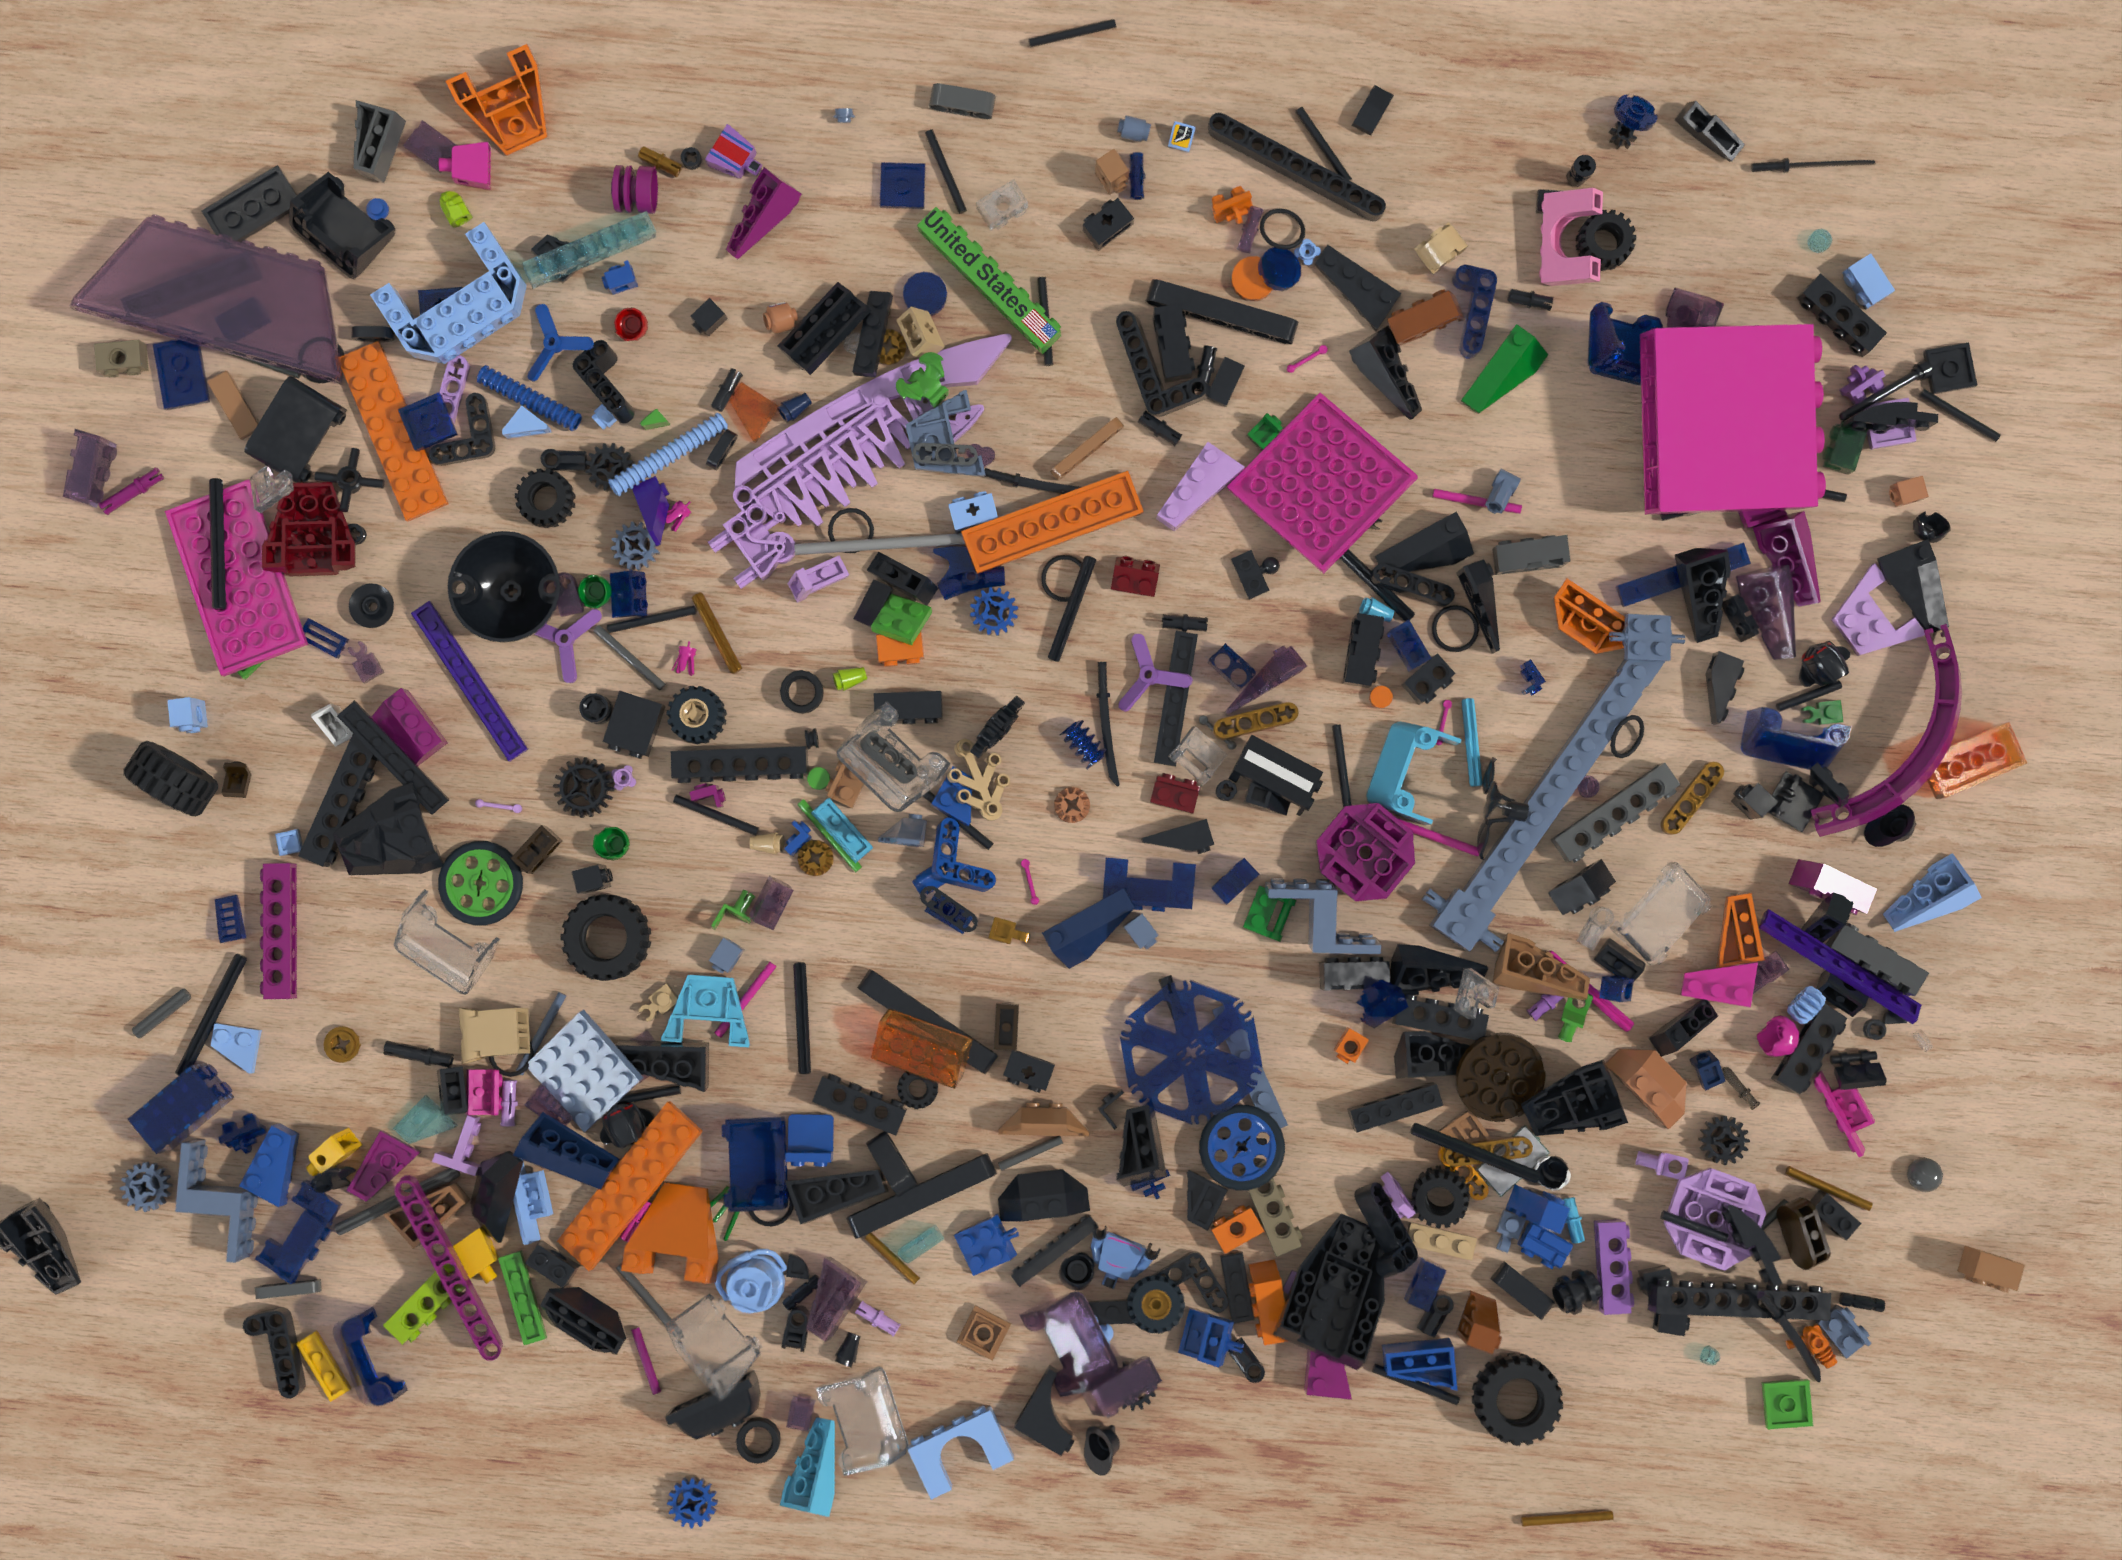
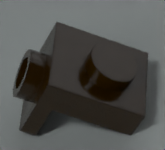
M239 761L232 763L224 762L223 768L226 775L221 792L224 797L246 798L252 775L245 763Z

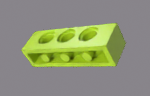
M452 1264L444 1265V1269L447 1272L455 1271ZM436 1271L383 1325L401 1344L406 1343L408 1340L412 1343L421 1334L419 1329L424 1324L426 1326L430 1325L437 1318L435 1313L441 1307L444 1310L452 1302L447 1291L441 1288V1280ZM462 1284L454 1285L458 1292H462L465 1289ZM426 1296L433 1299V1307H428L425 1304ZM409 1313H414L417 1316L418 1321L416 1324L409 1321Z

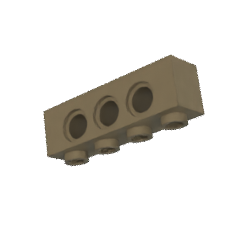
M1262 1160L1258 1163H1255L1254 1165L1258 1168H1262L1266 1165L1267 1162L1265 1160ZM1246 1168L1240 1170L1241 1175H1244ZM1272 1178L1269 1181L1270 1187L1267 1191L1261 1192L1258 1188L1248 1191L1277 1257L1301 1247L1299 1240H1302L1303 1237L1299 1227H1294L1291 1222L1294 1215L1290 1206H1285L1282 1198L1285 1197L1281 1185L1276 1186ZM1272 1201L1277 1202L1279 1205L1278 1210L1274 1213L1267 1211V1205ZM1281 1222L1287 1224V1230L1283 1234H1279L1275 1230L1277 1224Z

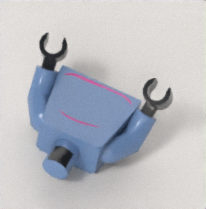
M1094 1224L1090 1246L1093 1261L1098 1264V1269L1106 1272L1102 1285L1108 1288H1115L1118 1277L1129 1280L1130 1277H1136L1147 1269L1151 1262L1158 1258L1161 1248L1157 1251H1152V1243H1149L1146 1249L1145 1245L1108 1232L1107 1226H1105L1104 1230H1098L1097 1224Z

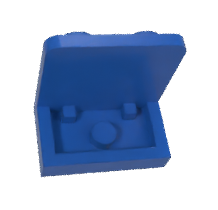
M791 1114L788 1118V1151L785 1153V1162H791V1166H805V1162H814V1166H827V1162H832L834 1117L830 1114Z

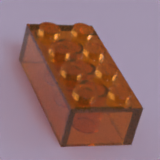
M2006 722L1951 744L1943 760L1927 781L1935 799H1942L2027 764V761L2010 722Z
M888 1009L879 1022L871 1059L955 1089L963 1078L973 1039Z

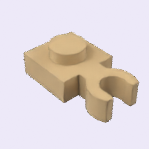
M665 984L648 997L652 1003L641 1006L638 1011L650 1010L651 1014L645 1020L647 1022L652 1021L657 1011L664 1015L676 1005L678 997L671 987Z

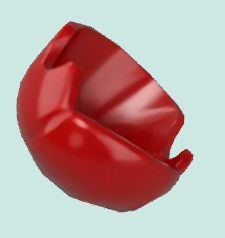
M630 307L621 310L614 321L616 334L624 341H638L645 336L648 330L647 318L637 308Z

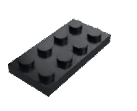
M277 165L203 209L202 213L223 248L228 250L289 213L290 200L297 196L282 169Z

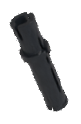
M386 1041L383 1050L384 1055L423 1062L428 1066L433 1064L451 1068L454 1061V1054L435 1051L434 1048L430 1047L425 1049Z

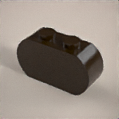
M1803 1197L1780 1206L1776 1215L1792 1261L1799 1268L1809 1270L1829 1260L1831 1251L1816 1207Z

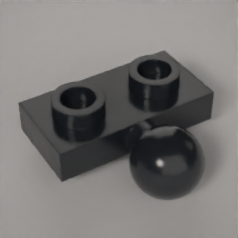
M1252 550L1231 559L1249 600L1270 591L1263 574L1272 575L1278 572L1280 563L1275 557H1267L1260 566H1258Z

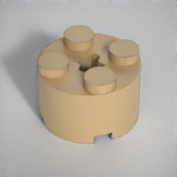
M1448 222L1442 228L1436 229L1428 240L1421 242L1414 250L1433 275L1442 269V265L1449 264L1466 250L1468 245L1453 225Z

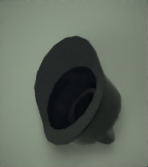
M1901 804L1887 814L1868 822L1864 830L1865 840L1874 847H1884L1895 841L1902 842L1909 839L1916 826L1914 811L1909 806Z
M1114 1425L1090 1426L1086 1431L1084 1457L1087 1465L1095 1474L1100 1476L1106 1475L1110 1472L1113 1456L1119 1450L1120 1441L1115 1433Z

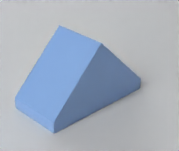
M522 405L502 430V434L507 439L551 433V428Z

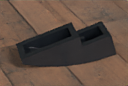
M1697 101L1688 102L1674 119L1695 139L1729 162H1732L1745 146V143L1717 115H1710Z

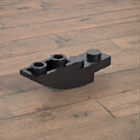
M1892 402L1863 410L1843 422V427H1850L1853 431L1873 430L1875 434L1887 433L1893 427H1915V430L1926 431L1938 423V414L1917 411L1918 403Z
M1722 1203L1724 1209L1722 1215L1726 1223H1730L1733 1232H1731L1735 1243L1737 1245L1740 1244V1246L1746 1249L1752 1248L1749 1249V1252L1754 1262L1758 1261L1761 1268L1759 1274L1763 1282L1773 1287L1783 1284L1773 1262L1781 1259L1767 1234L1743 1211L1729 1203Z

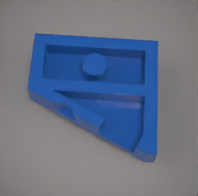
M952 772V778L957 779L958 775ZM962 772V775L972 779V776ZM946 777L931 807L969 826L971 823V806L966 803H959L956 800V794L960 790L966 789L972 796V789L959 783H951ZM964 793L960 794L961 799L966 800V795Z

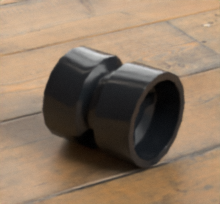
M597 693L586 695L579 705L581 716L594 724L608 722L614 708L608 698Z

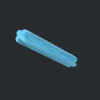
M1466 698L1461 702L1470 786L1476 787L1481 786L1483 783L1475 702L1473 698Z

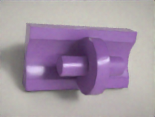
M1854 365L1850 368L1851 375L1847 377L1849 384L1839 391L1842 396L1849 397L1853 404H1857L1867 398L1863 391L1866 388L1873 394L1883 389L1882 378L1886 375L1883 370L1876 371L1874 368L1869 370L1866 365L1862 368Z

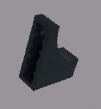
M1049 1365L1016 1420L1014 1428L1062 1456L1064 1451L1069 1452L1074 1443L1072 1439L1073 1432L1063 1425L1054 1411L1051 1389L1057 1375V1369Z

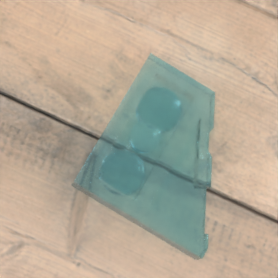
M425 1095L393 1129L408 1144L453 1129L457 1124L448 1115L441 1116V1108Z

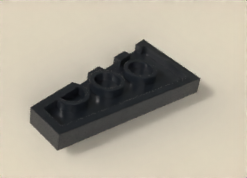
M1329 245L1326 246L1315 262V266L1333 286L1340 290L1345 299L1350 301L1357 309V312L1377 331L1400 297L1401 292Z

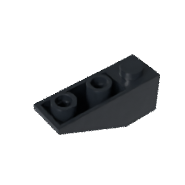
M1721 651L1713 653L1706 671L1711 724L1714 725L1726 719L1729 711L1726 707L1729 700H1733L1737 690L1734 686L1736 681L1741 679L1745 669L1742 667L1744 660Z
M1702 999L1662 1026L1649 1037V1040L1661 1057L1674 1053L1715 1020L1718 1014L1708 1000Z

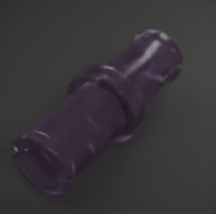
M1250 206L1246 223L1241 229L1243 233L1237 250L1244 253L1251 252L1255 235L1259 233L1258 226L1264 212L1263 209Z

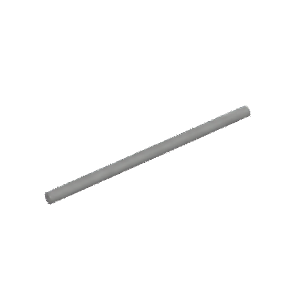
M961 533L800 543L794 544L795 555L961 545L965 544Z

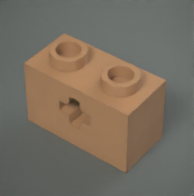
M1112 149L1095 162V175L1109 195L1114 192L1118 194L1127 187L1129 169L1115 149Z

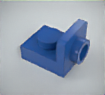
M794 820L791 823L800 832L798 836L793 834L786 841L787 846L784 849L792 856L812 838L809 834L811 829L803 821L798 823Z

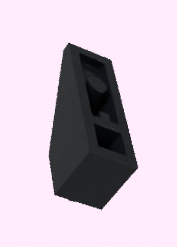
M879 551L867 568V571L926 606H928L938 590V587L928 577Z
M1207 819L1141 838L1142 843L1191 852L1197 850L1198 854L1211 851L1210 846L1214 845Z
M1833 892L1821 902L1801 930L1823 943L1847 924L1854 902L1842 894Z

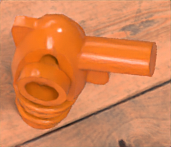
M1818 1324L1805 1326L1803 1336H1800L1810 1353L1815 1355V1358H1818L1821 1361V1365H1824L1825 1368L1834 1366L1838 1361L1833 1351H1831L1832 1348L1829 1346L1828 1340L1822 1334L1820 1326ZM1786 1340L1788 1349L1796 1348L1791 1340Z

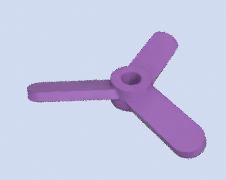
M591 609L566 630H560L546 624L534 634L559 646L562 674L566 683H574L577 679L573 644L578 637L601 620L602 614L598 609ZM564 635L568 636L566 643H562L561 640Z
M1135 634L1131 642L1140 667V677L1120 700L1119 708L1124 712L1129 711L1150 685L1157 683L1186 688L1192 684V677L1185 673L1154 668L1144 636L1142 634ZM1152 672L1151 678L1147 679V674Z

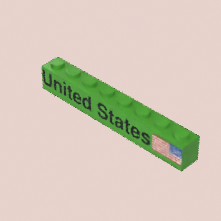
M935 207L917 224L919 232L1041 354L1046 352L1061 337V326L1054 318L1049 319L1044 314V308L1037 302L1034 304L1029 299L1030 295L1023 287L1018 289L1013 284L1014 279L1006 271L1002 273L997 268L999 264L991 256L987 258L982 253L983 248L975 240L971 242L966 237L968 235L967 232L960 225L956 227L951 222L953 220L952 217L945 210L940 211Z

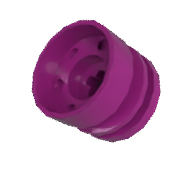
M615 165L611 182V196L615 212H623L625 207L627 213H632L634 203H636L639 213L655 214L658 202V176L655 167L639 166L635 176L632 166L628 165L624 169L623 165Z

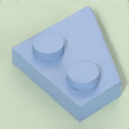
M214 1023L211 1046L247 1073L252 1074L255 1071L262 1030Z

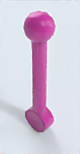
M1321 345L1318 351L1294 365H1288L1287 371L1293 373L1297 367L1319 354H1326L1328 348L1325 345Z
M1450 700L1443 702L1444 711L1439 728L1440 732L1444 730L1448 709L1452 706ZM1438 739L1436 745H1442L1443 741Z
M1024 859L1021 861V866L1025 869L1032 897L1030 902L1033 905H1037L1039 898L1035 894L1029 871L1030 862Z

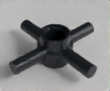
M351 448L348 466L341 468L338 474L315 472V480L338 483L339 487L343 490L339 507L341 512H348L351 495L358 492L361 486L384 488V480L361 477V474L356 470L360 450L357 448ZM348 478H354L351 482H345Z

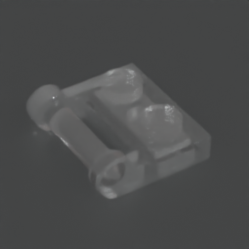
M1192 726L1177 748L1170 753L1169 758L1173 762L1177 761L1197 779L1196 782L1204 786L1228 754L1196 726ZM1186 750L1206 767L1204 772L1183 755Z

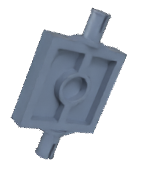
M1626 614L1623 631L1609 633V636H1617L1609 637L1610 641H1622L1624 660L1671 661L1672 643H1685V640H1682L1685 638L1684 634H1672L1671 616Z

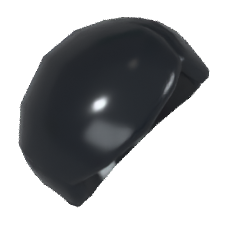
M1923 512L1913 521L1914 533L1922 541L1928 539L1930 543H1937L1951 531L1950 523L1937 512L1929 516L1926 515V512Z

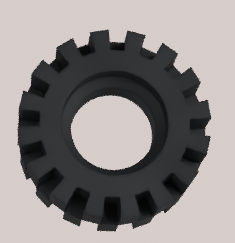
M916 1067L909 1069L898 1081V1096L901 1102L909 1108H926L935 1100L938 1094L937 1079L931 1071L925 1068ZM919 1079L926 1084L927 1090L923 1096L915 1097L910 1093L909 1085L913 1080Z

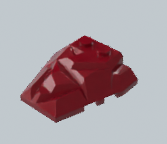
M332 482L285 484L276 508L277 514L269 526L268 538L264 540L262 545L263 570L274 573L283 572L289 577L337 575L339 571L356 567V546L344 514L339 510L340 503Z

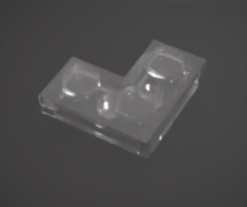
M265 466L250 477L254 509L259 513L272 507L276 502L294 490L292 474L286 470L274 477L273 470Z
M1465 968L1453 1010L1467 1019H1475L1479 1003L1488 1009L1495 1008L1500 988L1472 968Z

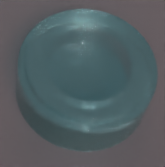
M1824 229L1815 230L1808 238L1809 248L1816 253L1826 251L1832 244L1831 234Z

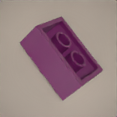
M400 688L383 701L372 715L373 720L418 766L448 744L407 689Z

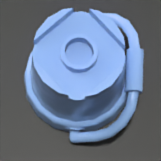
M756 1249L750 1252L746 1251L728 1260V1263L721 1267L717 1273L715 1286L724 1301L730 1300L733 1307L743 1313H758L770 1309L780 1300L785 1287L783 1272L787 1270V1266L775 1251ZM730 1268L727 1273L726 1294L720 1282L724 1272Z

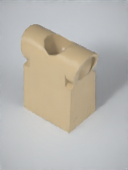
M459 1008L460 1029L463 1035L461 1041L462 1064L472 1063L492 1056L530 1053L528 1008L484 1011Z

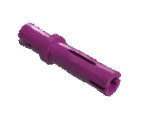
M155 467L142 477L135 478L134 482L100 502L99 506L103 509L112 504L103 511L106 515H109L139 494L146 493L153 485L164 480V476L161 473L151 478L160 472Z

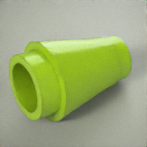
M864 667L840 669L832 674L837 691H845L867 680Z

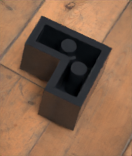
M1600 859L1582 869L1575 876L1558 884L1548 893L1562 915L1570 911L1572 914H1575L1584 908V904L1588 903L1591 906L1601 900L1600 897L1611 891L1609 887L1616 881L1603 860Z

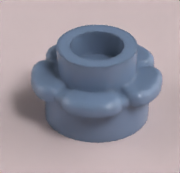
M852 108L835 109L833 118H838V123H851V118H855V115H853Z

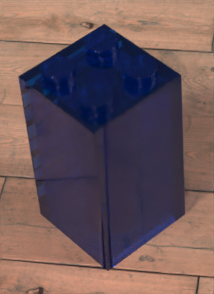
M207 1063L191 1065L127 1119L155 1154L173 1150L235 1098L231 1093V1087L218 1078V1072L212 1065Z

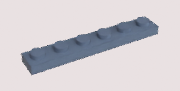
M1233 1001L1213 1009L1212 1012L1254 1106L1267 1112L1278 1123L1280 1129L1288 1126Z

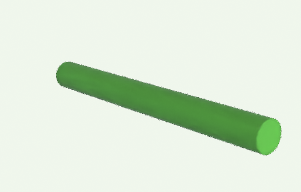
M804 799L797 804L855 873L862 868L860 863H855L811 814L813 809Z

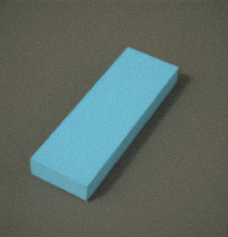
M830 798L826 799L811 812L855 863L873 849L872 845Z

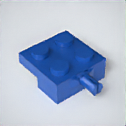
M998 1214L954 1234L973 1276L1010 1261L1017 1255L1010 1239L1018 1237L1019 1232H1016L1017 1228L1015 1227L1006 1231Z
M1190 1308L1178 1353L1196 1358L1197 1361L1215 1367H1221L1228 1350L1242 1353L1243 1349L1241 1348H1244V1344L1231 1341L1234 1321Z

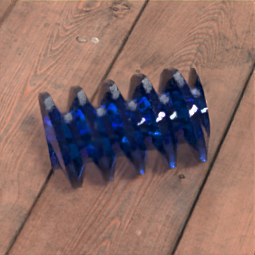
M1080 720L1073 723L1060 735L1067 734L1064 742L1072 741L1069 746L1070 749L1078 748L1075 753L1076 757L1084 755L1080 762L1082 764L1089 762L1086 767L1088 770L1104 757L1107 749H1098L1101 742H1092L1095 734L1087 736L1090 728H1081L1084 721Z

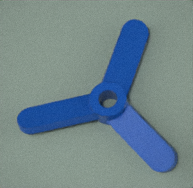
M539 304L535 308V313L545 338L543 342L544 349L528 372L527 377L532 382L539 378L554 353H559L562 350H590L594 345L592 338L588 336H559L550 311L545 304Z

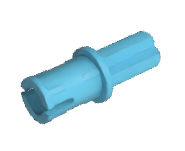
M1575 1197L1562 1199L1565 1201L1564 1205L1570 1208L1565 1223H1567L1572 1243H1581L1585 1241L1580 1222L1582 1217H1579Z

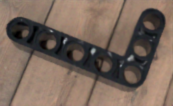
M1123 311L1117 316L1116 324L1148 412L1162 417L1209 397L1211 387L1209 383L1201 378H1193L1165 390L1139 318L1129 311ZM1132 317V325L1129 328H1125V319ZM1139 338L1140 345L1132 349L1131 342L1133 339ZM1146 358L1148 364L1145 369L1140 370L1139 362ZM1154 379L1155 387L1148 391L1146 383ZM1203 384V392L1196 395L1194 392L1196 385ZM1177 392H1182V401L1175 403L1174 395ZM1157 400H1161L1163 404L1161 410L1154 411V403Z

